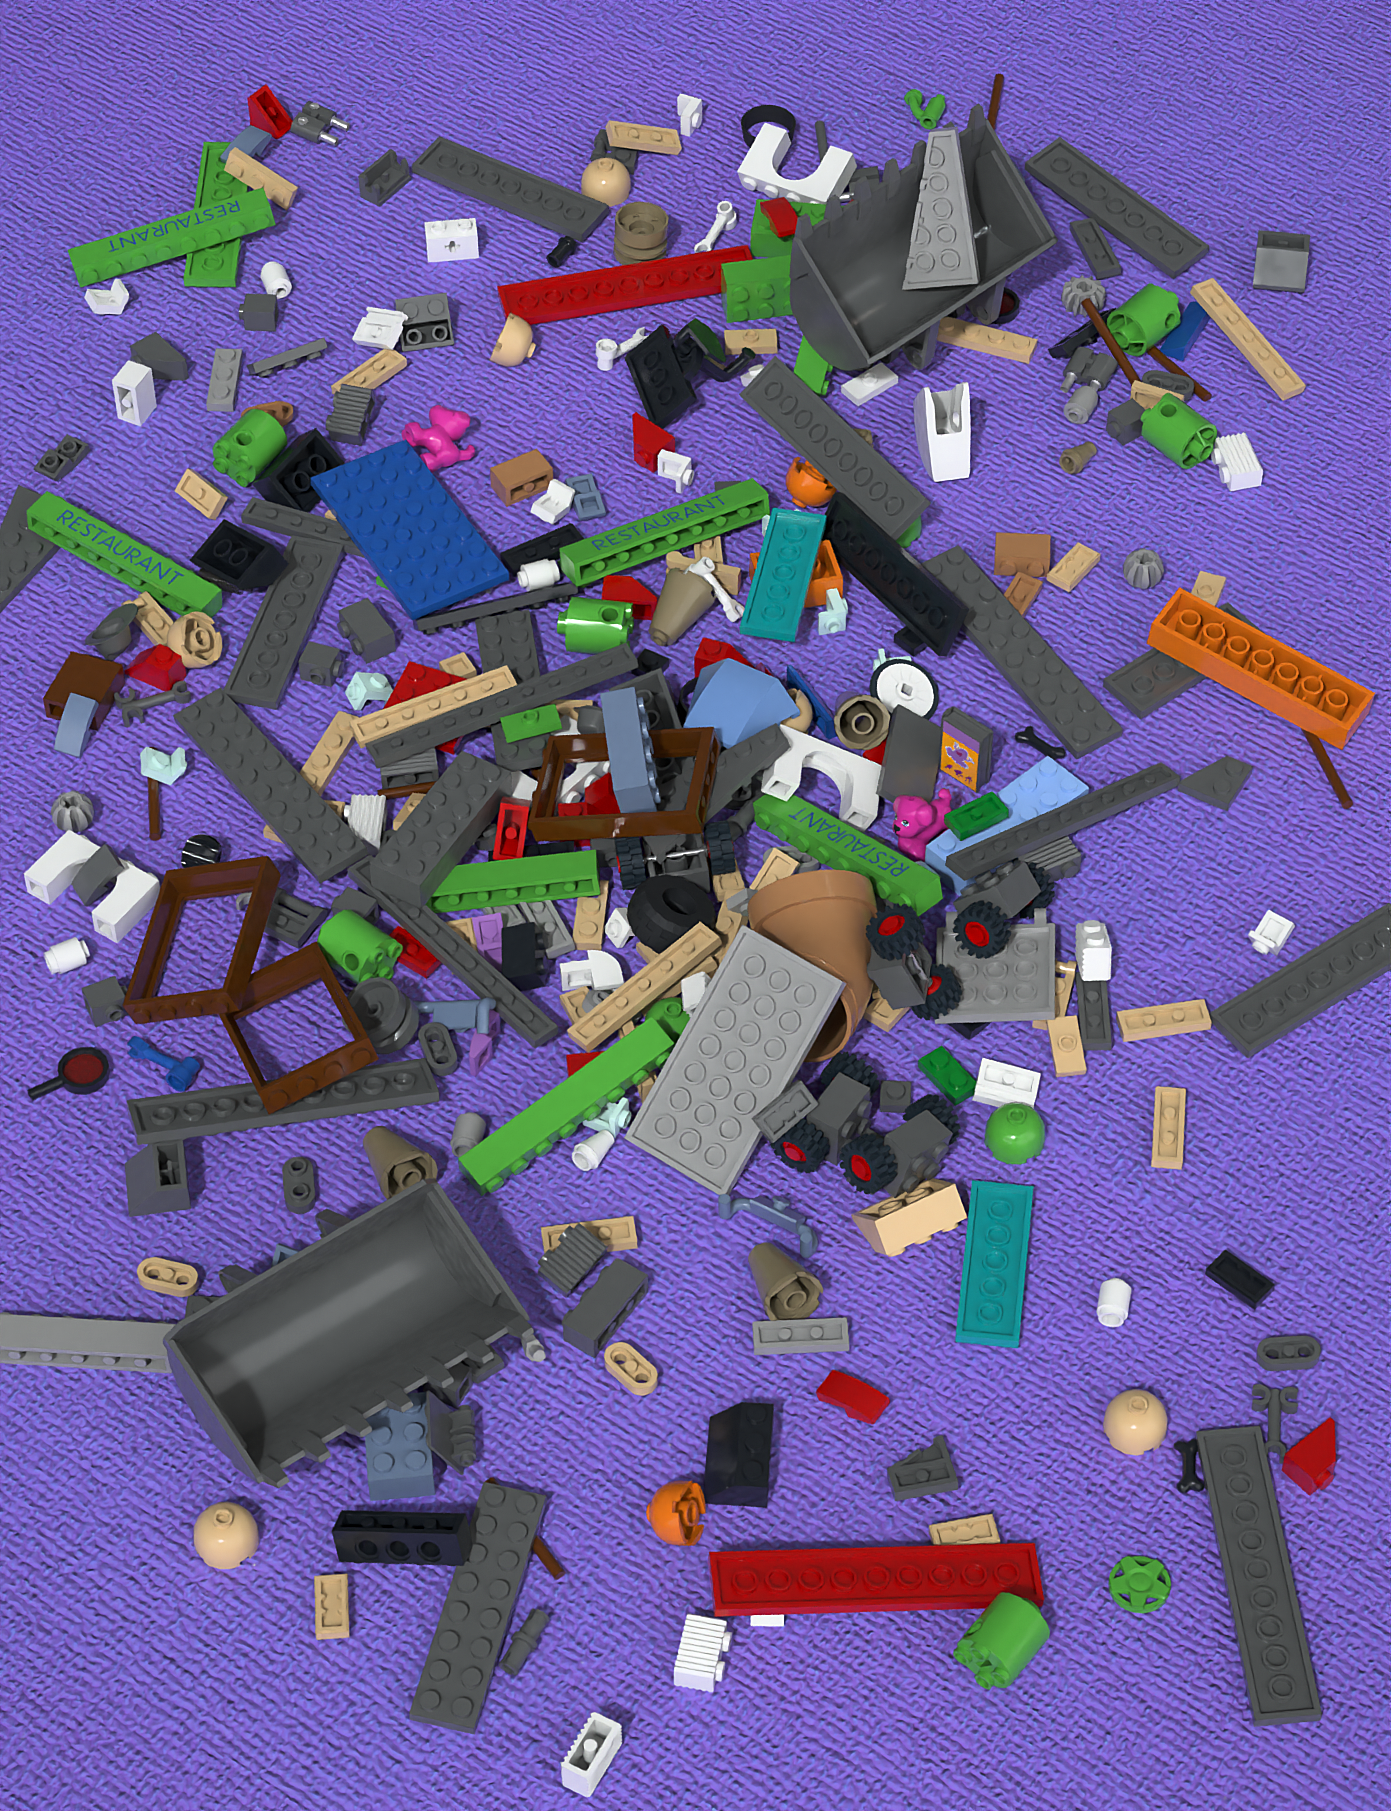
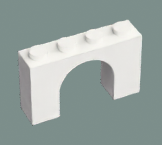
M764 123L737 171L740 181L746 189L764 192L767 196L774 199L785 197L790 202L827 204V199L834 195L839 198L841 197L857 168L853 153L830 146L821 164L813 174L800 180L785 179L778 175L777 171L791 145L787 130Z
M566 714L560 719L562 729L550 732V736L580 734L577 730V721ZM610 761L570 763L576 770L561 782L553 817H558V804L579 802L585 796V788L608 772L611 773ZM519 770L511 772V797L531 800V811L532 793L536 791L538 782Z
M780 724L778 727L787 738L790 748L767 769H764L761 791L787 802L800 785L803 767L820 770L835 782L840 791L839 820L864 833L877 817L879 795L876 794L882 765Z
M68 830L24 873L27 892L50 905L71 885L78 871L101 847L92 843L86 836L78 835ZM121 858L119 860L124 869L110 880L115 884L113 891L91 912L95 931L116 943L155 906L160 892V883L155 875L149 872L146 873L135 867L132 862L122 860Z

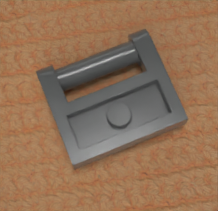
M277 887L264 933L299 949L313 930L325 921L328 911L320 906L313 907L286 894V890ZM282 904V905H284V906H286V907H289V908H291V909H293V910H295V911H297V912H299V913H301V914H303V915H306V916H308V917L305 918V917H303V916H301V915H299V914H297V913H295V912H292V911H290V910H288V909H286V908H284V907H282V906H280V905Z

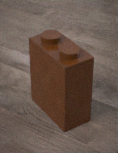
M71 651L43 697L46 717L60 721L69 695L74 693L98 702L99 706L89 729L98 731L115 702L114 693L118 692L120 694L125 685L122 664Z

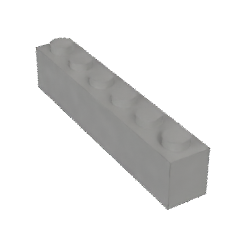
M1 1312L0 1363L172 1373L167 1349L163 1345V1338L176 1324H169L163 1321L148 1323L135 1320L114 1321L103 1318L80 1319L72 1316L46 1317L40 1314H32L30 1316L13 1315L8 1312Z

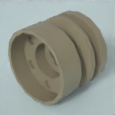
M633 202L620 207L615 216L613 254L619 263L628 265L666 258L669 220L666 211L658 205L649 202Z

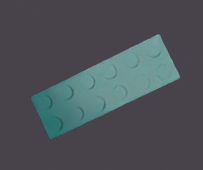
M772 508L740 623V634L795 642L823 538L827 515Z
M972 1180L955 1342L1018 1348L1034 1186Z

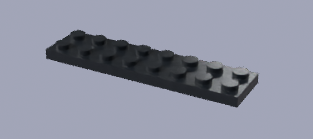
M835 492L825 512L827 518L822 541L830 540L836 560L938 656L947 657L969 608L844 493Z

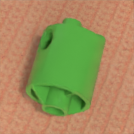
M1149 283L1111 312L1107 318V327L1122 351L1132 356L1143 355L1178 327L1181 323L1177 305L1179 302L1178 297L1172 291L1167 292L1163 288Z
M1166 393L1152 409L1148 408L1143 412L1140 419L1143 422L1141 432L1143 439L1181 468H1193L1206 460L1212 453L1217 437L1216 426L1171 393Z
M251 409L215 442L212 448L215 458L213 466L218 472L226 473L234 479L238 485L246 487L286 449L288 444L287 436L274 417L260 409Z
M571 597L568 609L564 612H559L557 621V634H565L566 651L598 654L624 643H627L630 648L628 634H632L634 628V617H632L633 603Z
M351 909L343 910L327 920L322 925L317 939V944L329 966L356 985L376 977L391 980L394 975L392 968L403 949V946L394 938Z
M1001 1592L957 1642L953 1655L958 1662L966 1665L975 1674L974 1678L981 1687L990 1690L993 1686L1007 1688L1049 1639L1050 1630L1047 1622L1041 1616L1040 1609L1034 1602L1011 1593Z

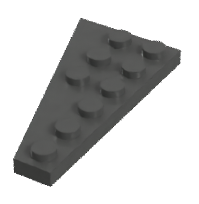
M20 485L17 487L0 527V613L61 548L28 529L27 510L42 495Z
M776 723L719 754L705 823L733 799L731 795L740 787L745 789L752 782L751 777L756 772L767 769L790 748L787 738ZM694 768L658 786L661 803H656L657 811L685 810ZM687 834L642 837L658 863L661 864L667 858L665 854L672 847L677 846L679 848L686 841L685 836Z

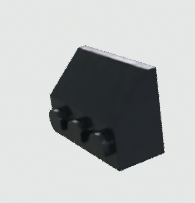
M314 428L299 435L252 485L266 501L308 513L321 499L311 486L310 478L345 463L317 428Z
M223 519L190 559L194 565L240 590L272 585L289 565L272 544Z
M741 1402L710 1417L703 1488L705 1504L767 1508L774 1404Z

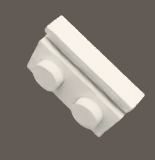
M367 307L366 311H368L366 317H362L352 340L358 345L393 350L404 328L401 325L409 317L400 311Z
M982 1058L972 1100L996 1107L1011 1102L1023 1103L1034 1109L1041 1073Z

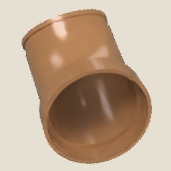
M816 870L791 875L763 887L752 896L747 905L750 928L847 983L803 1062L827 1060L844 1048L865 1014L874 980H871L867 973V963L870 962L871 947L866 937V926L871 925L869 920L871 917L876 919L877 915L875 913L878 912L871 881L865 876L852 871Z

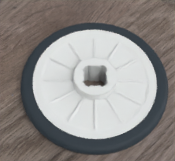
M905 659L886 661L877 667L870 680V695L879 699L886 706L890 714V721L893 709L898 704L927 720L934 715L939 700L938 690L933 678L923 667Z

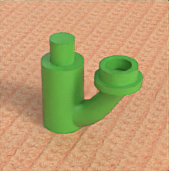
M911 89L904 96L906 104L910 106L912 114L920 121L922 127L928 130L934 129L946 107L945 97L942 94H937L936 97L930 99L925 110H922L920 108L923 101L922 93L919 90Z

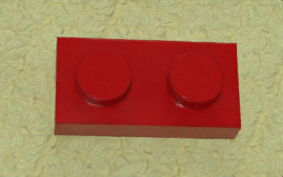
M397 926L389 934V936L403 946L402 952L396 961L426 979L441 964L431 952L402 927Z

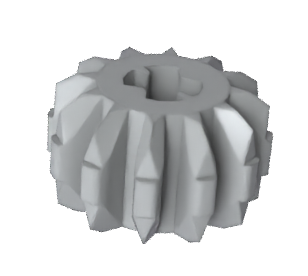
M1081 274L1080 278L1071 277V280L1065 282L1061 295L1062 305L1065 306L1066 312H1073L1074 317L1079 314L1086 317L1087 313L1082 307L1081 302L1086 298H1090L1097 311L1102 310L1106 294L1105 287L1101 285L1100 280L1094 281L1092 276L1084 278Z

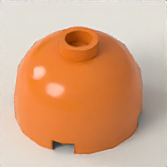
M801 457L794 458L787 470L785 480L787 490L793 496L792 501L802 508H806L807 505L819 507L831 501L834 493L838 490L807 460L804 464L799 462Z
M671 1481L662 1485L653 1495L651 1502L647 1506L646 1516L655 1534L667 1544L694 1546L700 1540L704 1525H698L700 1514H705L706 1511L704 1494L700 1485L692 1483V1481Z

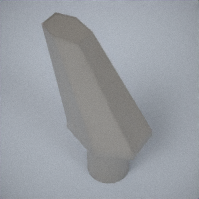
M533 1334L525 1339L520 1338L524 1354L532 1362H541L545 1359V1348Z

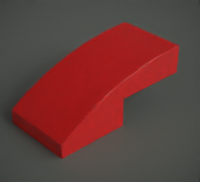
M785 197L760 202L761 212L769 219L770 230L778 238L795 234L798 217Z
M833 1369L816 1390L819 1401L845 1409L848 1417L869 1424H874L890 1403L889 1397L872 1386Z

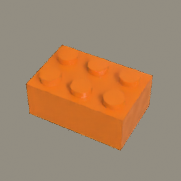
M830 540L821 541L804 608L825 605L826 590L837 588L840 597L843 598V577ZM760 552L749 554V577L751 583Z

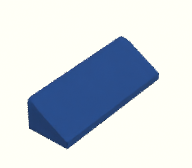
M1197 301L1189 303L1180 317V325L1171 331L1160 348V351L1166 356L1184 361L1210 320L1209 314Z
M788 665L787 687L789 689L795 688L797 691L800 689L808 698L813 710L812 720L828 740L837 737L834 730L833 713L808 680L792 665Z

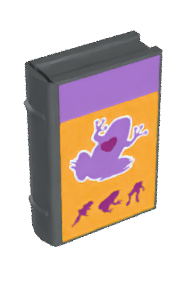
M954 706L948 708L941 718L938 768L978 793L985 783L988 784L990 782L993 731Z

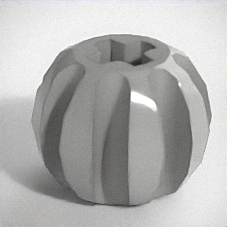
M1145 548L1132 551L1127 555L1123 564L1124 578L1132 587H1138L1141 590L1153 587L1159 583L1164 572L1163 561L1155 551Z
M72 790L71 792L61 793L53 801L51 815L54 824L60 830H65V832L68 830L82 832L92 822L94 809L87 795Z

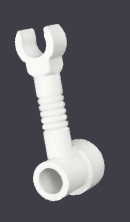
M722 201L717 205L718 213L716 214V220L705 239H702L701 242L695 245V253L703 250L711 251L721 230H732L737 225L736 213L729 201Z
M645 327L639 328L632 338L619 345L611 339L599 340L596 343L595 353L598 357L597 367L603 371L611 370L613 368V359L634 349L648 337L644 336Z
M703 557L696 564H691L686 568L683 574H686L688 570L694 572L712 586L713 594H716L718 600L723 605L727 618L731 622H735L743 616L745 608L740 603H737L735 599H731L711 574L715 569L711 559Z

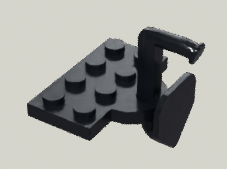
M695 318L678 331L674 339H672L669 329L661 324L624 358L649 421L664 429L697 400L690 381L699 370L718 382H726L742 370L751 360L755 359L756 354L750 348L744 347L742 353L727 367L724 366L726 357L717 336L707 325Z

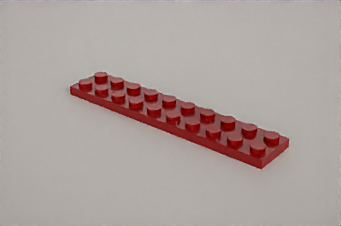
M748 245L502 285L497 286V293L505 320L509 313H513L526 320L529 325L721 293V264L753 260Z
M1035 1543L709 1552L708 1555L714 1617L986 1609L1001 1592L1027 1598L1038 1607H1042L1044 1602Z

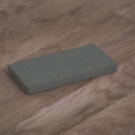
M900 704L893 709L876 791L877 795L892 803L900 795H916L922 797L928 803L932 801L939 765L941 727Z

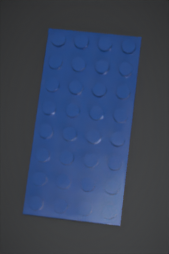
M406 439L310 478L313 489L411 620H415L509 580L507 569Z

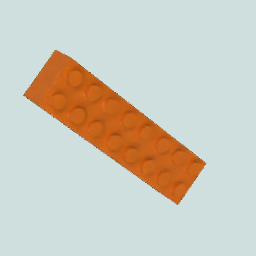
M1180 587L1151 624L1147 640L1148 645L1298 727L1315 734L1318 738L1340 750H1343L1370 711L1375 696L1374 692Z

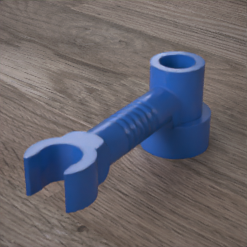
M133 1036L127 1043L128 1046L132 1047L128 1052L131 1057L142 1060L147 1059L169 1069L166 1081L176 1091H185L192 1083V1077L200 1069V1064L193 1057L187 1056L180 1062L152 1049L140 1037Z

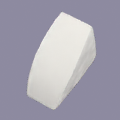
M968 382L957 384L949 391L930 393L929 387H924L913 401L916 440L924 467L934 482L968 478L970 474L971 433Z

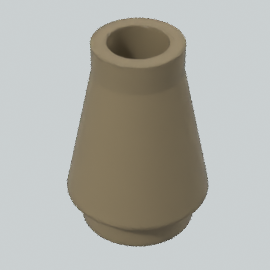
M1089 441L1066 449L1062 452L1059 459L1060 466L1068 474H1077L1096 455L1097 449Z

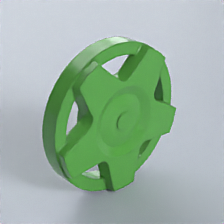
M1127 1556L1121 1559L1111 1570L1108 1588L1113 1600L1123 1609L1134 1613H1149L1165 1604L1170 1594L1171 1580L1164 1565L1158 1560L1143 1556ZM1122 1570L1123 1575L1115 1578L1118 1572ZM1160 1575L1163 1578L1165 1584L1158 1580ZM1119 1594H1127L1130 1602L1124 1600ZM1149 1597L1158 1599L1153 1603L1146 1604Z

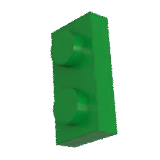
M992 791L945 814L944 823L959 841H962L1008 818L1009 809Z
M943 1046L918 1060V1068L954 1106L974 1095L976 1081Z

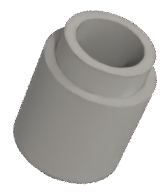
M1081 386L1076 389L1063 409L1065 417L1072 423L1084 424L1097 406V392L1089 386Z
M468 1112L456 1118L450 1145L452 1153L458 1158L483 1140L486 1123L478 1114Z

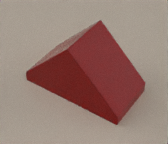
M267 84L247 98L250 125L270 133L275 139L280 138L290 130L293 121Z

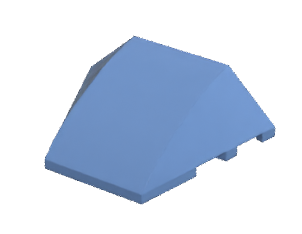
M726 658L701 669L684 728L714 726L721 746L729 749L775 723L779 726L781 721L789 717L794 719L800 716V710L779 679L731 658Z

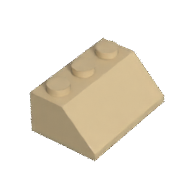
M935 1178L920 1182L910 1193L904 1192L896 1198L890 1196L851 1214L853 1221L874 1251L888 1255V1257L903 1253L905 1247L912 1243L922 1244L931 1240L932 1234L940 1230L942 1232L953 1230L959 1226L958 1222L967 1218L956 1185Z

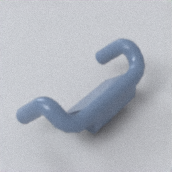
M490 997L477 1000L413 1001L419 1013H433L432 1022L441 1023L447 1029H454L457 1033L477 1027V1034H489V1011L496 1007L495 999Z
M721 1194L719 1196L718 1212L720 1218L727 1220L739 1210L748 1211L799 1235L800 1254L802 1257L810 1258L816 1252L818 1246L817 1235L813 1229L804 1224L805 1216L786 1208V1206L790 1205L789 1200L780 1196H773V1201L760 1195L752 1199L737 1198L731 1201L728 1194Z

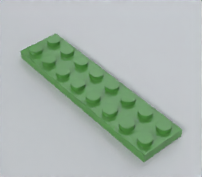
M203 142L194 209L249 192L248 185L224 170L226 164L220 159L231 142ZM243 236L187 253L183 278L184 286L236 287Z

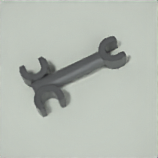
M185 681L176 682L172 690L136 700L135 691L132 688L128 689V698H121L118 692L114 693L115 704L119 709H122L123 724L127 728L130 727L129 719L132 717H137L141 724L144 723L142 711L144 709L171 701H176L180 704H186L191 701L190 691H187Z
M1256 1384L1253 1385L1252 1396H1260L1263 1399H1253L1251 1409L1261 1412L1268 1408L1267 1442L1264 1444L1266 1456L1270 1452H1276L1279 1455V1463L1283 1464L1286 1447L1280 1442L1281 1410L1287 1414H1295L1297 1412L1298 1403H1291L1286 1399H1297L1298 1389L1286 1387L1281 1391L1278 1389L1269 1390L1264 1385Z

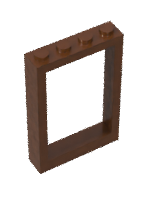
M714 726L649 730V737L651 736L654 748L653 758L696 756L685 810L553 817L566 763L609 761L606 733L549 736L547 747L542 752V767L537 772V788L532 793V808L527 821L528 829L532 831L536 842L703 833L721 749Z
M269 856L166 870L122 1005L135 1024L240 1011L281 877L280 872ZM252 892L223 988L155 997L185 901Z
M317 942L252 973L240 1011L219 1014L268 1114L379 1059L367 1033ZM321 978L350 1030L354 1041L267 1084L235 1020Z

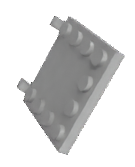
M1034 908V924L1011 925L1008 929L1011 931V936L1008 938L1007 944L987 959L984 956L981 959L976 958V953L970 956L967 954L969 951L967 947L964 950L960 948L963 943L962 941L956 942L955 937L958 933H953V928L956 926L953 923L958 916V912H946V927L937 928L936 965L938 967L940 964H943L945 967L950 968L961 986L962 995H959L961 998L959 1003L954 1002L956 1008L954 1010L947 1009L948 1014L946 1016H943L942 1013L939 1014V1019L935 1020V1024L1055 1020L1056 928L1055 923H1048L1046 908Z

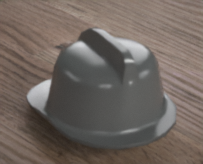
M129 603L112 611L85 638V644L89 646L94 645L106 660L112 661L132 642L129 624L138 613L137 605Z
M590 705L573 708L578 713L577 730L580 734L605 733L602 708Z

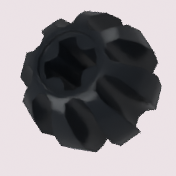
M205 834L190 837L183 848L181 856L182 867L187 868L219 863L222 855L220 843L215 838Z

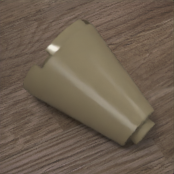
M672 568L666 575L648 630L651 640L659 646L672 645L714 604L717 598L716 594L714 596L711 594L712 586L694 572L688 570L686 574L679 572L681 568Z
M854 691L843 692L837 697L834 712V730L838 739L845 746L851 749L870 750L878 746L887 737L890 714L886 706L879 699Z
M384 1126L374 1127L365 1135L363 1139L364 1150L380 1190L387 1200L422 1179H436L438 1171L436 1161L429 1153Z
M770 1242L758 1244L751 1250L748 1262L768 1318L771 1321L799 1320L809 1317L820 1303L818 1301L820 1292L823 1294L820 1280Z

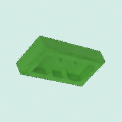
M555 704L500 717L507 743L562 729Z

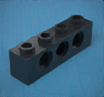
M341 1510L332 1529L339 1562L464 1566L473 1545L466 1513Z

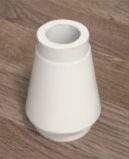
M601 1130L577 1144L572 1153L574 1164L583 1171L596 1169L614 1144L613 1135L607 1130Z

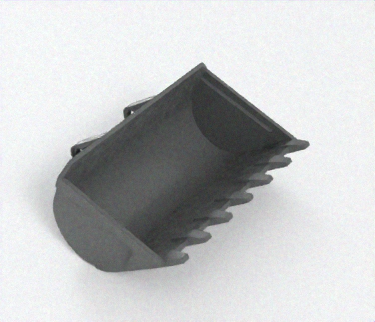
M980 104L971 108L967 128L958 133L980 274V282L978 284L902 290L907 269V258L910 252V240L916 206L919 200L920 182L925 165L924 159L927 146L923 140L914 144L911 163L899 171L896 159L892 158L887 161L882 182L870 189L869 181L865 176L857 180L853 201L841 208L839 197L836 195L827 199L824 219L814 226L811 224L810 216L806 213L798 218L795 236L792 239L789 274L791 278V310L808 343L819 356L832 366L841 370L852 371L870 365L877 360L888 364L898 357V353L902 348L912 366L919 370L925 368L934 358L938 330L942 318L945 316L955 319L965 313L967 304L974 317H977L985 325L991 324L999 317L1006 276L1057 243V237L991 124L985 118L983 107ZM950 121L949 123H947L946 125H944L943 128H949V127H955V126H954V124Z
M435 1178L422 1179L354 1220L329 1209L321 1211L315 1215L317 1226L322 1233L320 1234V1240L260 1275H256L236 1264L233 1266L229 1265L218 1272L219 1278L227 1294L181 1320L164 1336L163 1345L167 1349L172 1373L195 1418L210 1437L212 1443L231 1460L233 1466L258 1484L265 1482L276 1488L282 1487L290 1482L282 1469L304 1456L319 1463L331 1457L329 1450L324 1444L346 1431L361 1438L372 1432V1428L366 1421V1418L386 1406L402 1413L413 1407L412 1401L406 1395L426 1382L442 1388L453 1383V1377L447 1369L465 1358L481 1363L494 1358V1355L487 1345L505 1334L525 1339L534 1333L533 1328L527 1322L530 1320L527 1312Z

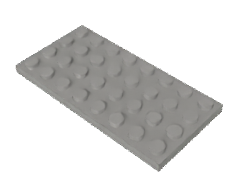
M742 925L624 1138L716 1194L729 1195L763 1135L752 1118L790 1086L847 983L747 926Z

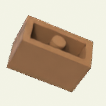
M534 449L491 467V488L505 506L508 507L548 490L549 483L553 480V468L539 450Z
M996 532L994 575L1016 576L1017 572H1021L1031 577H1047L1050 566L1051 535Z

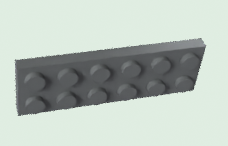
M1228 602L1218 607L1224 612L1260 630ZM1153 648L1104 678L1103 687L1139 719H1142L1201 682L1207 676Z

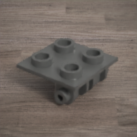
M426 1391L427 1405L424 1410L428 1425V1433L425 1436L427 1446L441 1457L447 1465L451 1466L460 1475H463L464 1467L472 1466L473 1461L476 1460L475 1413L469 1405H461L457 1411L453 1412L433 1393Z

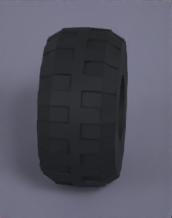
M668 874L649 877L641 882L631 897L626 914L629 926H631L635 937L637 936L642 944L658 954L665 951L699 922L714 931L717 923L712 901L708 899V895L701 891L694 883Z

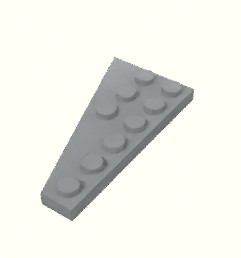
M958 127L931 129L928 136L924 171L920 182V194L916 206L910 240L911 246L909 257L907 258V269L902 290L978 284L980 282Z

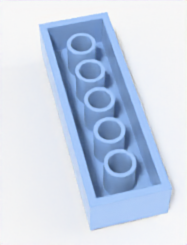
M1046 756L995 794L1009 809L1008 818L962 841H959L953 832L948 829L926 845L925 864L942 876L940 879L942 883L961 896L960 890L969 884L976 883L974 879L976 876L964 881L945 866L946 856L1089 794V787L1052 758ZM1001 864L995 868L990 869V872H996V869L1004 864Z

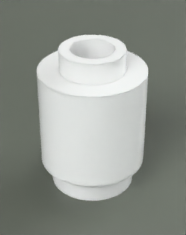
M278 262L266 263L262 267L260 277L267 294L277 295V299L286 297L291 292L292 285L285 268Z
M543 559L521 565V571L517 572L521 588L525 587L527 591L552 586L554 582L560 580L555 560L548 561V559Z
M76 937L49 947V951L43 953L51 974L57 972L63 974L87 964L86 958L90 957L84 940L78 941Z
M1112 1278L1104 1281L1100 1286L1096 1313L1099 1316L1100 1323L1105 1326L1119 1327L1128 1317L1132 1290L1123 1280Z

